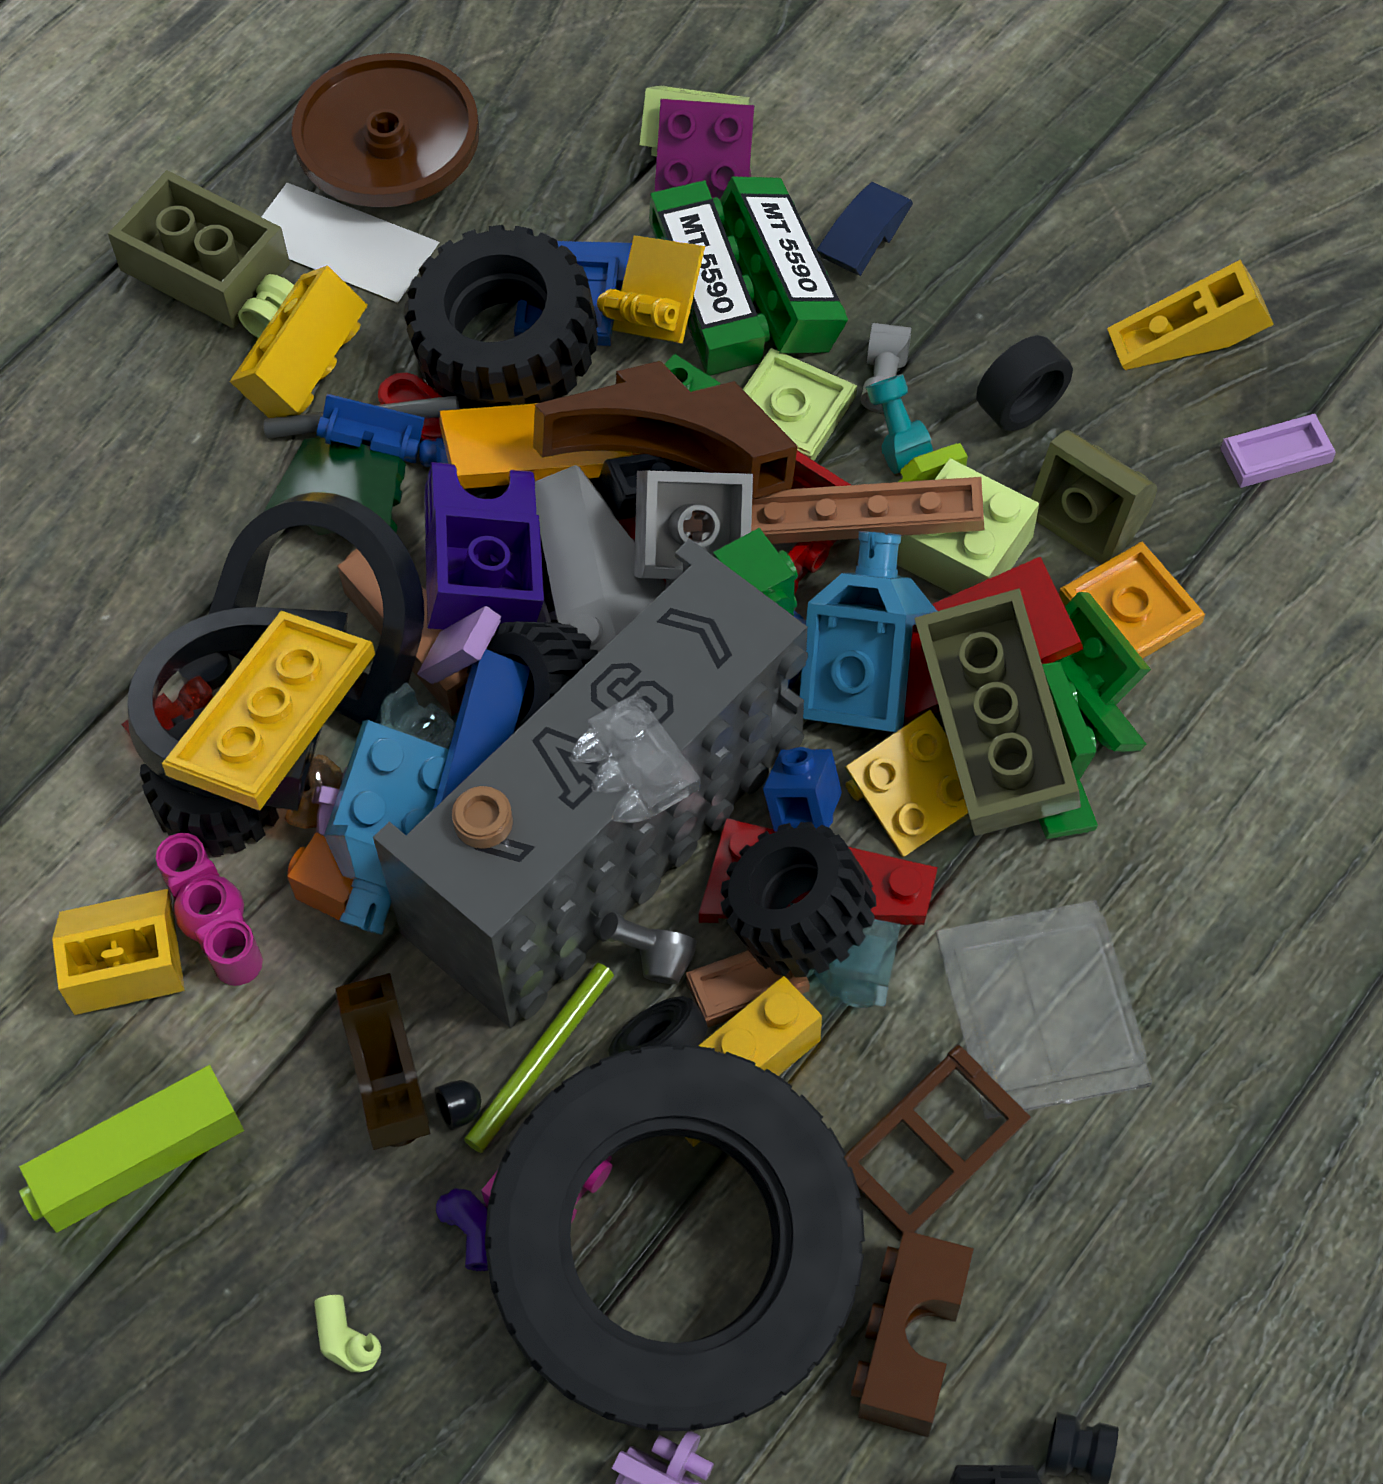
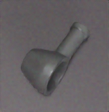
M613 912L608 913L604 917L600 926V935L603 939L610 942L619 941L640 949L643 975L651 981L664 984H678L695 953L697 941L694 938L673 931L649 929L624 920L621 915Z

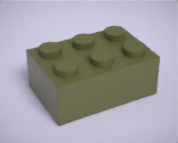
M168 170L155 181L108 232L120 271L233 329L240 322L239 310L248 299L257 296L256 288L263 278L269 274L280 276L290 265L280 226Z

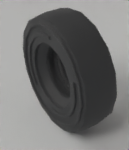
M685 996L668 998L652 1005L629 1021L613 1038L608 1049L609 1056L627 1050L630 1052L640 1050L641 1047L668 1044H672V1047H683L684 1044L698 1046L703 1041L708 1029L705 1017L692 999Z

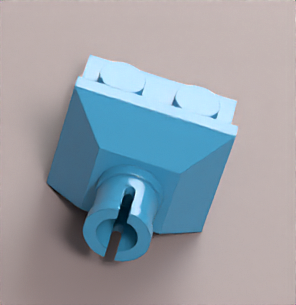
M859 531V555L855 573H841L808 602L806 619V652L808 657L806 665L802 668L799 696L804 700L803 719L897 732L904 725L913 624H916L914 618L937 612V610L911 578L898 576L897 558L899 544H901V535Z
M370 720L362 722L324 833V837L342 876L353 879L351 885L353 888L345 911L339 920L340 922L350 926H357L359 929L375 934H383L391 899L373 837L389 822L407 836L433 811L449 749Z

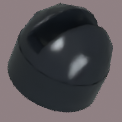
M457 1080L435 1088V1097L439 1111L450 1130L467 1125L478 1116L482 1102L481 1094L473 1083Z

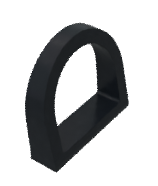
M310 492L291 497L258 515L236 538L224 563L209 614L234 608L256 607L269 553L274 542L286 528L299 525L318 526L344 537L361 552L374 572L383 601V628L369 674L365 672L360 674L335 708V711L361 725L365 720L382 725L402 710L422 637L425 615L424 598L415 564L407 548L394 530L380 516L361 503L345 496L326 492ZM230 650L224 652L242 661L250 650Z
M271 607L234 608L200 617L171 632L144 657L136 669L128 692L129 732L133 745L143 762L160 778L182 790L197 795L230 800L166 776L162 762L179 741L164 730L154 712L155 702L163 686L177 671L199 658L223 651L251 650L280 611L347 633L348 613ZM322 727L264 804L265 806L298 811Z

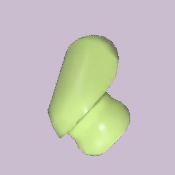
M327 1295L316 1299L314 1306L320 1350L323 1356L350 1372L360 1373L373 1368L381 1354L380 1342L371 1333L365 1336L347 1326L344 1297L341 1295Z

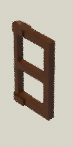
M957 1044L924 1079L846 1153L844 1158L847 1161L848 1167H852L858 1190L902 1235L904 1230L915 1233L1031 1119V1116L983 1070V1067L965 1049ZM955 1070L1007 1120L966 1161L914 1111ZM901 1122L953 1173L911 1215L860 1164Z

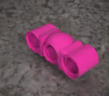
M189 833L170 835L157 848L155 859L162 877L175 899L174 916L177 926L186 936L199 942L216 976L222 982L234 986L249 983L257 977L262 969L263 959L252 930L246 924L243 917L244 901L241 892L232 882L225 877L219 876L214 863L209 860L203 843L196 836ZM196 862L189 870L175 872L183 863ZM212 903L220 904L218 909L210 914H198L206 905ZM231 947H245L236 957L222 958L224 952Z

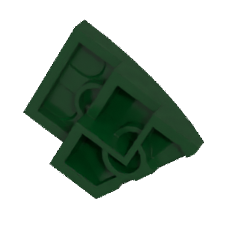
M325 438L304 439L263 512L299 494L310 492L333 493L348 497L368 507L380 516L396 533L398 526L392 520L391 515L392 508L401 503L402 491L400 486L404 480L406 463L398 456L370 450V446L365 444L357 447L336 441L326 444ZM308 525L318 535L335 533L326 528Z

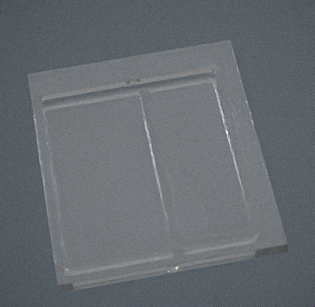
M1097 900L1026 914H1015L1010 917L936 931L937 942L967 1052L1025 1111L1065 1103L1071 1104L1075 1101L1151 1086L1152 1080L1145 1061L1146 1051L1105 918L1100 913ZM978 1092L985 1119L1002 1116Z

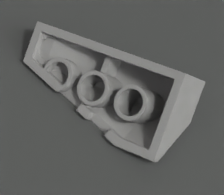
M574 465L535 481L536 513L539 515L540 535L558 623L570 624L578 629V633L586 634L591 640L590 649L598 650L599 653L666 589V582L664 579L634 577V539L628 535L616 519L614 512L581 468Z

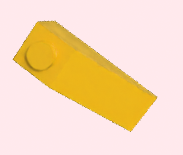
M1238 260L1107 329L1122 367L1128 370L1227 348L1274 325L1258 286L1242 261Z

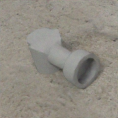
M879 323L872 324L867 364L874 365V377L866 380L862 388L861 403L865 408L873 412L884 413L882 404H871L865 387L896 376L897 369L906 365L911 339V327Z

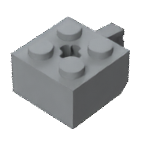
M637 471L634 577L666 579L667 588L683 573L682 562L674 557V552L689 539L690 532H684L683 522L684 520L691 519L692 511L696 512L694 519L702 520L703 525L702 531L693 532L692 541L712 556L714 551L750 533L753 474Z

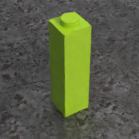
M208 1065L19 1166L28 1186L20 1189L19 1193L34 1221L44 1217L55 1232L58 1233L242 1133L244 1129L211 1066Z

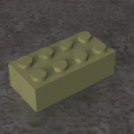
M1020 588L915 617L975 836L1081 808L1078 785Z

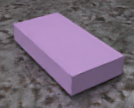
M1316 414L1223 439L1221 451L1240 488L1331 463L1336 453Z
M484 606L440 631L417 674L429 683L434 684L479 661L501 622L499 620L501 616L489 607Z

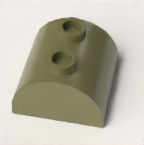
M1066 430L1050 442L1031 499L1039 503L1036 522L1103 564L1119 555L1132 541L1152 507L1157 493V485L1141 472L1134 471L1106 453L1101 447L1090 443L1071 430Z

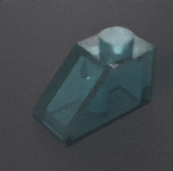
M874 919L872 927L863 928L862 932L866 938L859 947L853 945L848 950L850 956L841 963L838 959L829 963V970L819 974L816 969H812L830 996L839 997L844 1003L858 1008H869L873 1005L886 1006L901 924Z

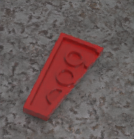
M726 818L699 910V923H718V918H726L720 903L725 898L720 891L722 882L730 879L726 873L731 862H738L741 855L739 852L747 844L753 846L759 841L758 835L765 831H768L769 834L775 833L774 829ZM849 847L873 885L871 889L876 895V906L870 909L875 916L873 924L925 925L938 867ZM810 891L795 898L787 907L802 900Z

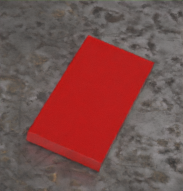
M1041 556L932 604L937 611L1020 588L1042 664L1053 663L1083 650L1081 640ZM913 624L903 727L928 710H931L933 714L940 712L916 624Z

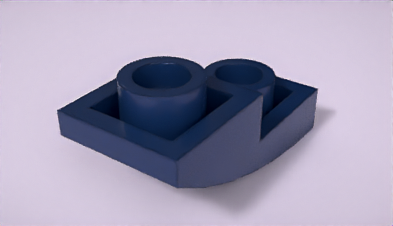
M871 182L851 201L835 221L819 245L817 252L821 258L861 276L881 241L890 243L913 205L912 200Z

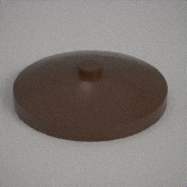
M382 53L349 60L330 69L313 82L305 91L295 109L292 121V137L301 168L319 189L339 200L355 205L394 207L411 204L433 196L452 184L465 171L473 159L479 142V121L475 100L470 90L451 70L435 61L420 56L402 53Z

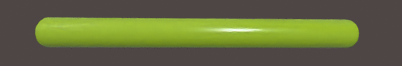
M601 963L595 964L464 1138V1141L475 1151L483 1153L613 979L614 974L608 967Z

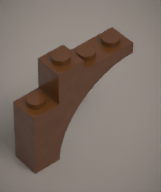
M657 361L616 371L615 385L535 404L533 447L542 458L580 451H623L650 454L681 462L708 473L753 474L752 499L792 488L797 445L735 381L690 392L662 361Z

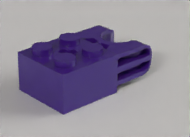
M431 462L424 493L427 628L444 630L484 606L489 607L501 616L499 624L516 621L537 622L544 602L540 521L539 515L536 513L534 473L531 471L510 470L509 486L503 495L495 499H482L474 497L465 491L458 480L457 468L454 464Z

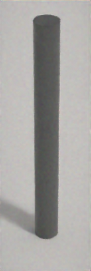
M454 395L375 406L431 419L439 418L440 411L460 409V402L458 396ZM323 412L264 419L265 435L267 438L317 433L320 417H323Z

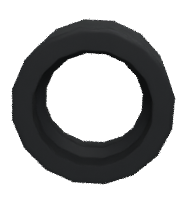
M1035 335L1024 338L1003 352L987 369L977 387L976 400L1002 430L1016 431L1025 428L1039 420L1063 396L1071 382L1073 367L1070 361L1047 337Z

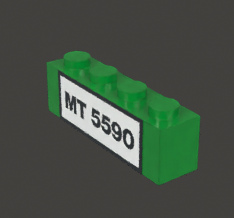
M732 176L720 199L725 217L723 227L726 235H733L739 250L740 268L743 274H748L751 279L755 301L760 312L764 314L767 320L770 334L779 353H829L844 329L848 318L782 179Z
M705 180L650 193L649 223L655 239L705 246L687 322L705 373L711 376L761 363L764 343L770 340L769 327L764 314H757L754 308V289L749 275H742L739 269V250L733 235L727 236L723 227L725 217L720 199L718 197H711Z

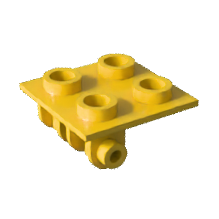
M634 235L621 291L608 289L600 294L597 299V307L602 314L614 320L612 330L683 343L705 246Z
M931 710L926 711L845 766L851 777V780L845 784L847 791L856 801L864 797L902 858L968 813L948 737Z

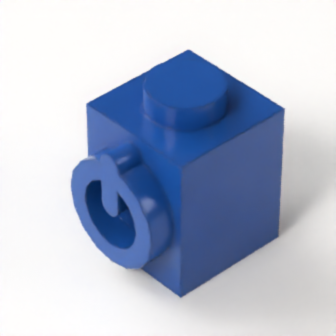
M797 747L790 750H780L763 787L774 832H777L778 826L790 823L793 828H797L800 822H812L815 828H818L820 825L829 828L833 823V813L842 790L832 749Z

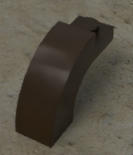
M387 973L336 987L340 1015L359 1083L367 1129L373 1150L387 1146H405L416 1138L430 1135L429 1120L391 974Z

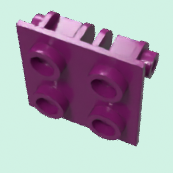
M660 99L654 192L705 180L711 197L721 199L732 176L751 177L750 161L755 105Z

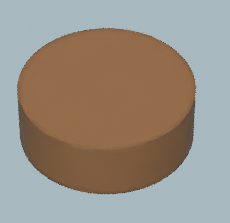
M479 786L468 789L457 798L453 805L452 820L455 832L462 842L471 847L482 849L496 846L506 839L512 829L513 816L509 800L502 792L495 788Z

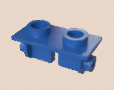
M327 394L323 417H320L316 436L325 438L326 444H331L332 441L357 447L365 444L370 446V450L398 456L403 461L416 463L425 418Z

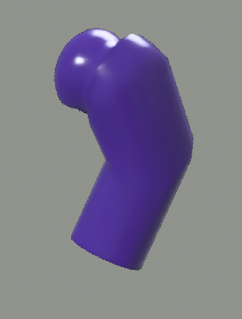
M454 1188L449 1193L439 1197L436 1204L437 1217L441 1222H446L448 1225L456 1224L466 1234L465 1267L473 1271H488L485 1249L488 1208L471 1191Z

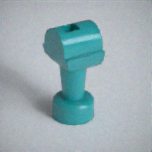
M903 374L886 378L865 387L871 404H882L889 433L882 443V454H884L890 470L894 474H899L901 469L913 458L933 451L930 441L932 439L925 425L920 420L911 422L901 400V397L908 393V387Z

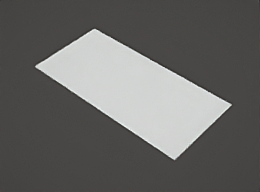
M290 183L285 184L262 215V218L282 228L289 260L314 270L328 265L344 282L397 303L409 288L413 278L418 275V269L431 256L440 243Z

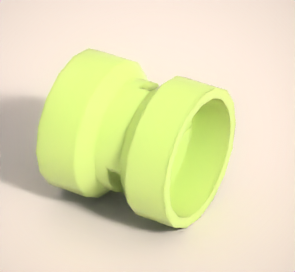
M266 275L256 288L257 296L248 299L238 312L242 325L251 334L259 338L294 285L278 275Z

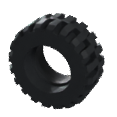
M504 225L489 226V231L477 234L474 229L462 233V240L454 244L449 240L437 249L439 255L435 259L431 256L426 259L418 269L421 278L415 276L407 291L409 299L404 305V318L407 324L406 330L422 375L427 384L435 388L439 395L442 397L457 395L460 409L541 403L555 399L554 397L560 392L565 396L577 386L575 376L583 377L592 364L590 355L597 350L598 334L596 328L598 323L588 278L583 266L578 265L576 256L568 247L558 246L557 239L542 232L538 236H534L533 230L530 228L515 226L514 231L505 230ZM525 300L529 305L543 311L539 319L528 330L508 340L483 342L468 338L462 334L467 324L477 314L494 305Z

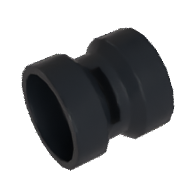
M1057 1412L1047 1451L1045 1474L1064 1478L1074 1468L1076 1469V1474L1083 1476L1087 1484H1108L1116 1454L1119 1428L1099 1422L1093 1427L1086 1425L1085 1430H1081V1425L1076 1416Z

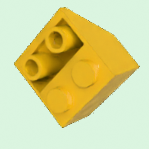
M169 889L59 912L52 937L58 990L74 1015L185 991Z

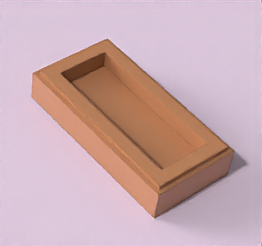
M749 950L686 972L687 984L695 1003L705 1017L708 1028L733 1018L783 977L775 974L770 967L765 969L761 966ZM790 970L785 977L801 994L809 992L810 983L808 978L795 977Z

